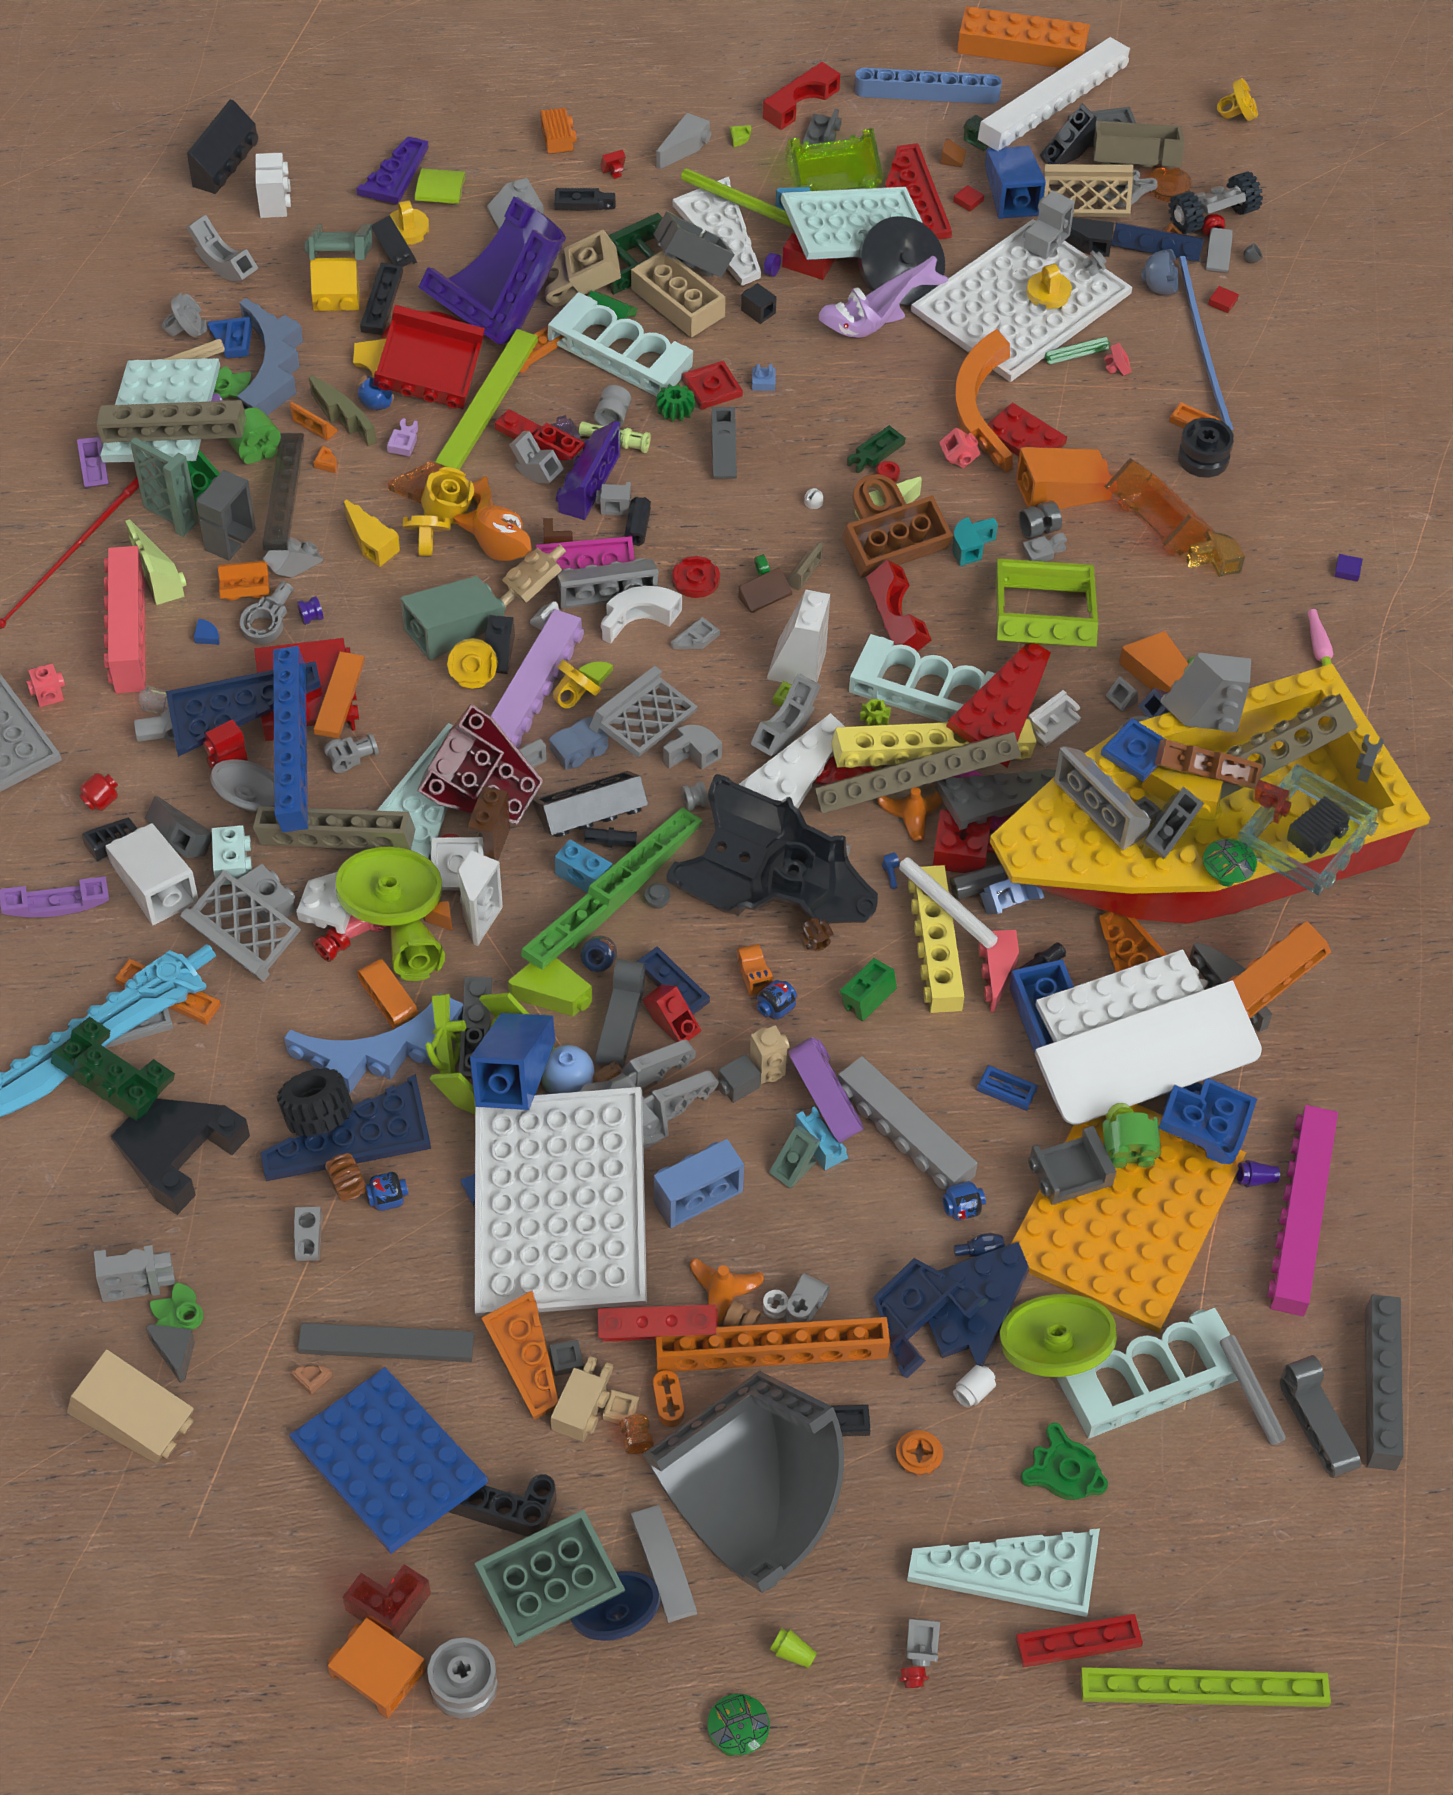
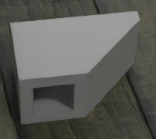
M278 536L263 560L267 562L275 574L293 578L321 563L324 558L317 552L318 548L309 541L300 542L292 537L288 539Z

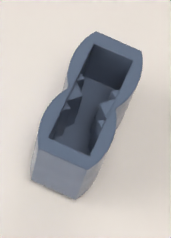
M593 717L584 718L575 723L571 728L560 730L549 738L550 750L566 770L580 767L586 759L599 757L609 748L606 733L603 730L595 733L589 728Z

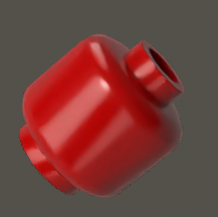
M95 773L80 786L81 794L79 797L92 811L94 809L103 811L118 798V793L115 790L118 784L109 774L104 777L100 773Z

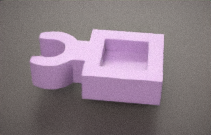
M401 419L400 430H393L387 444V451L389 453L411 456L417 441L418 422L414 421L412 426H406V419Z

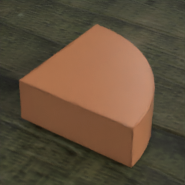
M320 1365L300 1366L291 1371V1376L310 1395L333 1376L331 1370Z

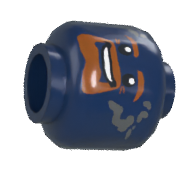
M594 936L581 948V961L590 971H605L613 965L617 958L616 945L606 936Z

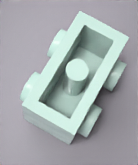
M243 825L212 828L215 880L223 870L235 879H239L252 870L251 856L247 857V851H251L250 835L245 836ZM228 880L223 883V885L232 884Z

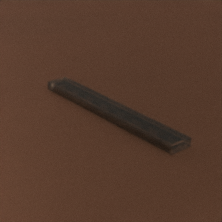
M280 433L281 439L278 445L262 543L263 550H288L305 441L303 433Z

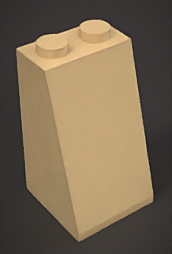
M107 1349L71 1395L67 1413L156 1464L162 1456L166 1459L170 1456L177 1445L173 1442L179 1433L185 1435L194 1422L191 1418L194 1411L193 1407Z

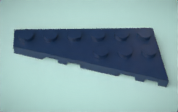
M316 661L305 663L306 694L321 687ZM273 670L166 691L178 757L203 745V742L206 741V732L232 719L240 727L273 711Z
M416 1074L407 1078V1082L397 1087L393 1085L385 1089V1093L373 1099L367 1098L353 1105V1111L350 1112L349 1118L333 1130L320 1135L290 1137L262 1151L261 1157L266 1181L326 1170V1162L339 1154H351L357 1164L431 1149Z

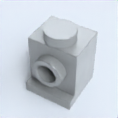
M626 482V485L602 484V489L597 490L596 504L601 505V514L628 516L631 503V482Z

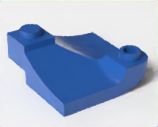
M1209 1078L1205 1079L1203 1084L1197 1082L1183 1088L1174 1084L1171 1092L1167 1095L1159 1129L1201 1146L1205 1149L1209 1159L1221 1164H1231L1235 1161L1242 1147L1257 1098Z

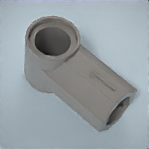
M169 709L164 711L162 716L136 719L134 721L138 742L165 738L169 742H175Z

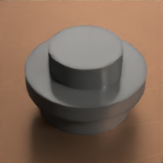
M652 884L644 892L645 901L652 908H663L670 900V890L663 884Z

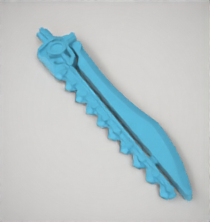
M206 944L187 958L183 954H177L169 950L136 973L133 979H128L124 985L126 987L125 990L122 992H110L106 997L107 1002L103 1005H91L87 1010L88 1016L71 1019L68 1024L69 1029L65 1032H52L48 1038L49 1043L33 1046L29 1051L30 1056L28 1058L14 1059L10 1064L11 1069L9 1071L0 1072V1117L15 1112L46 1096L69 1076L51 1064L52 1052L70 1039L71 1031L89 1016L111 1030L110 1038L102 1044L105 1047L110 1042L175 1003L185 1001L188 993H197L205 990L207 986L202 982V978L196 970L216 957L211 946Z

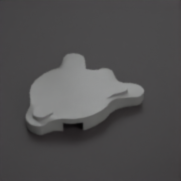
M1133 170L1131 204L1138 201L1144 193L1157 189V180L1155 178L1140 179V172ZM1098 185V193H1100L1106 187L1104 185ZM1117 185L1115 189L1121 194L1128 188V185ZM1110 191L1103 198L1110 202L1116 196ZM1098 200V205L1104 207L1105 205ZM1120 200L1113 207H1125L1126 205Z

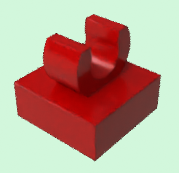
M623 149L602 156L600 167L603 174L611 172L613 179L622 177L621 172L623 171L626 159Z

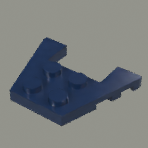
M913 1258L873 1297L880 1317H887L891 1341L890 1346L893 1354L897 1357L899 1371L906 1378L926 1361L909 1339L948 1301L952 1299L969 1319L988 1302L987 1298L949 1278L916 1258Z

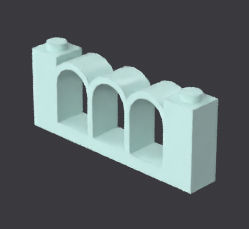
M580 292L548 324L549 341H552L560 334L565 336L557 342V346L656 397L661 387L667 388L668 384L675 386L682 379V373L688 372L692 367L693 350L676 341L670 344L665 336L658 333L644 334V330L638 322L631 319L617 320V316L612 309L603 305H597V301ZM595 324L607 327L596 340L582 334L588 327ZM628 338L633 340L634 342L623 354L609 348L617 339ZM643 353H659L661 356L650 368L636 362Z
M870 634L850 676L849 693L868 699L884 700V704L946 723L964 705L948 700L952 689L959 685H969L978 691L996 673L987 671L985 675L980 669L968 665L958 666L953 669L952 664L947 659L937 655L924 656L920 659V655L915 649L906 645L893 646L894 641ZM902 664L912 670L905 686L882 679L888 667ZM930 674L943 678L945 682L939 696L916 690L915 687L920 678Z
M1216 1308L1207 1311L1201 1309L1194 1312L1189 1317L1188 1323L1178 1322L1167 1327L1161 1340L1153 1336L1137 1337L1130 1342L1125 1354L1121 1351L1113 1350L1110 1356L1095 1368L1080 1374L1057 1378L1088 1439L1238 1381L1220 1345V1340L1229 1336L1230 1333ZM1175 1340H1183L1192 1344L1207 1370L1185 1378L1168 1344ZM1138 1354L1152 1355L1162 1365L1171 1384L1149 1392L1132 1358ZM1109 1367L1121 1372L1135 1398L1112 1406L1097 1378L1096 1371Z

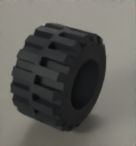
M315 1068L301 1072V1074L295 1075L291 1080L286 1081L283 1087L279 1089V1095H277V1101L287 1128L291 1133H296L298 1136L320 1135L331 1131L343 1124L344 1120L349 1118L350 1112L353 1111V1103L344 1078L335 1069Z

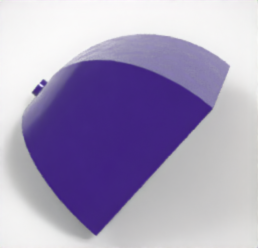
M515 196L504 215L506 218L501 228L486 249L470 265L450 278L445 277L434 268L428 267L418 288L469 324L485 328L484 334L497 344L509 342L516 329L521 330L566 240L564 233L555 223Z

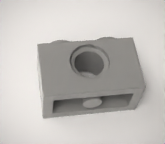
M263 864L237 879L286 918L295 913V896L288 887L284 888L280 884L277 874L273 870L269 871ZM242 897V899L251 907V897ZM268 910L257 912V915L264 923L270 922V912Z

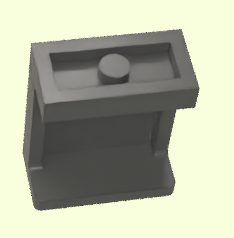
M1094 1126L1083 1129L1082 1137L1043 1150H1040L1038 1145L1032 1146L1030 1157H1028L1030 1170L1032 1173L1037 1174L1040 1180V1190L1044 1196H1048L1052 1205L1113 1186L1117 1172Z

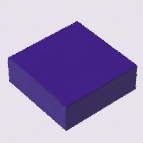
M1339 554L1334 577L1358 582L1363 559Z

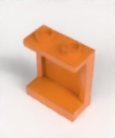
M368 1618L361 1625L356 1624L348 1635V1641L341 1649L337 1648L331 1654L327 1666L332 1678H340L377 1705L378 1712L387 1719L427 1670L423 1657Z

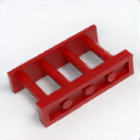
M715 1305L598 1309L599 1339H603V1342L655 1340V1337L716 1335V1327H718V1314Z

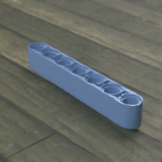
M860 68L855 73L854 92L860 97L994 104L1000 99L1002 80L999 76L993 74Z

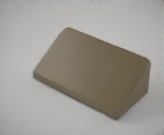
M822 542L809 549L786 580L790 587L798 591L801 590L822 561Z

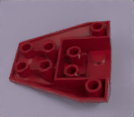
M470 704L450 729L428 765L417 792L440 806L473 813L482 787L486 786L508 791L510 823L517 825L543 783V780L495 720Z

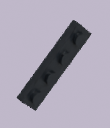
M380 264L360 324L361 332L383 335L403 275V265Z

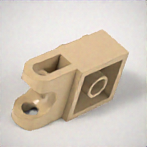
M604 230L565 247L564 252L557 256L551 268L557 270L550 271L546 278L549 282H552L545 289L546 301L555 307L562 306L568 303L578 292L586 295L591 290L595 291L621 278L617 248ZM562 292L559 296H553L554 294Z

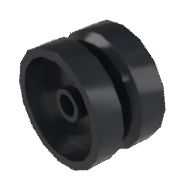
M1202 417L1186 424L1182 432L1178 452V461L1181 467L1189 474L1197 477L1210 478L1223 473L1229 465L1230 452L1234 443L1233 432L1224 422L1214 418Z

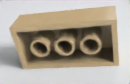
M664 250L631 269V290L691 338L725 317V296L679 259H672L665 255Z

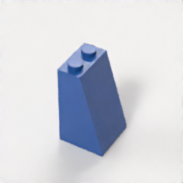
M1030 146L1004 147L999 151L993 148L986 149L985 169L998 219L1039 216L1038 204L1042 197H1044L1046 181Z
M501 1013L470 1056L475 1107L530 1109L556 1040L553 1015Z

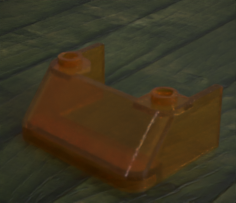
M1129 458L1104 486L1120 498L1118 503L1124 509L1136 511L1163 538V547L1173 556L1176 553L1181 556L1208 541L1216 533L1164 481L1132 458Z

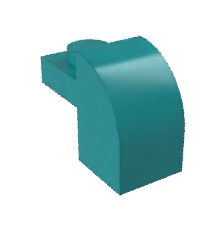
M969 517L958 522L954 529L952 552L959 566L982 560L984 543L996 540L998 523L995 518L980 520L972 524Z

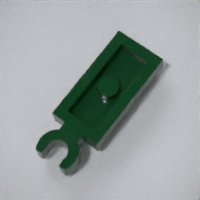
M889 425L858 446L856 454H851L847 458V466L857 463L856 473L862 472L866 464L873 467L905 445L906 438Z

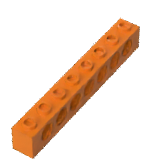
M887 1317L716 1327V1335L655 1337L657 1373L663 1370L676 1372L888 1359L890 1346Z

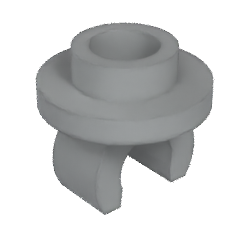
M1091 251L1092 257L1085 258L1082 264L1085 268L1093 265L1088 271L1091 276H1094L1099 272L1100 268L1102 270L1106 269L1104 264L1107 261L1100 252L1095 253Z

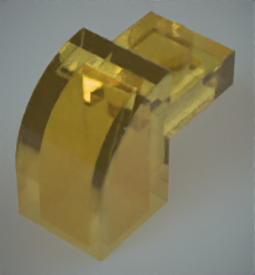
M1208 533L1206 542H1197L1189 545L1186 562L1189 568L1212 563L1218 576L1222 577L1240 573L1245 555L1237 541L1232 537L1222 533Z

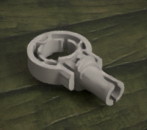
M280 581L271 596L261 597L258 603L250 605L243 611L240 617V626L244 637L248 641L255 644H267L280 636L284 626L283 617L287 613V609L283 605L294 591V588L289 583H286L284 586L285 581ZM259 617L272 620V624L268 627L269 632L266 633V630L258 631L252 628L253 620Z

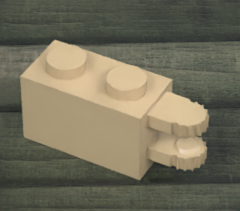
M591 1356L588 1358L583 1371L576 1368L573 1369L551 1416V1430L582 1442L585 1441L588 1433L592 1434L598 1422L597 1412L599 1408H605L610 1392L607 1391L606 1385L612 1374L613 1364L607 1362L601 1371L600 1377L592 1374L595 1370L597 1359Z

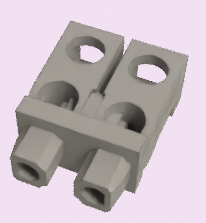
M153 1245L144 1246V1251L134 1249L124 1255L108 1257L106 1250L94 1251L96 1279L103 1303L140 1297L150 1292L152 1296L161 1295L160 1286L175 1284L170 1251L154 1253Z

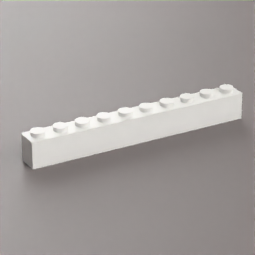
M1109 37L982 120L978 140L996 151L1010 145L1011 142L1022 137L1032 128L1034 129L1038 124L1049 119L1053 114L1061 111L1065 106L1073 103L1083 94H1087L1089 90L1100 85L1119 70L1124 69L1129 62L1130 48Z

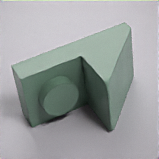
M801 1126L794 1127L769 1173L789 1188H793L816 1163L812 1156L821 1141Z

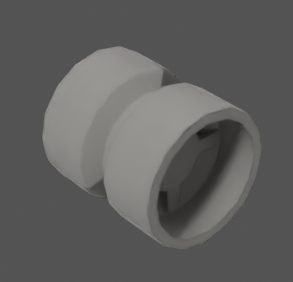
M617 385L605 387L594 413L596 422L601 426H606L617 421L620 422L621 427L631 403L630 393L625 388Z

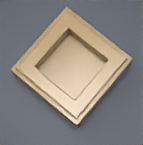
M611 1390L603 1413V1420L631 1427L639 1404V1397Z

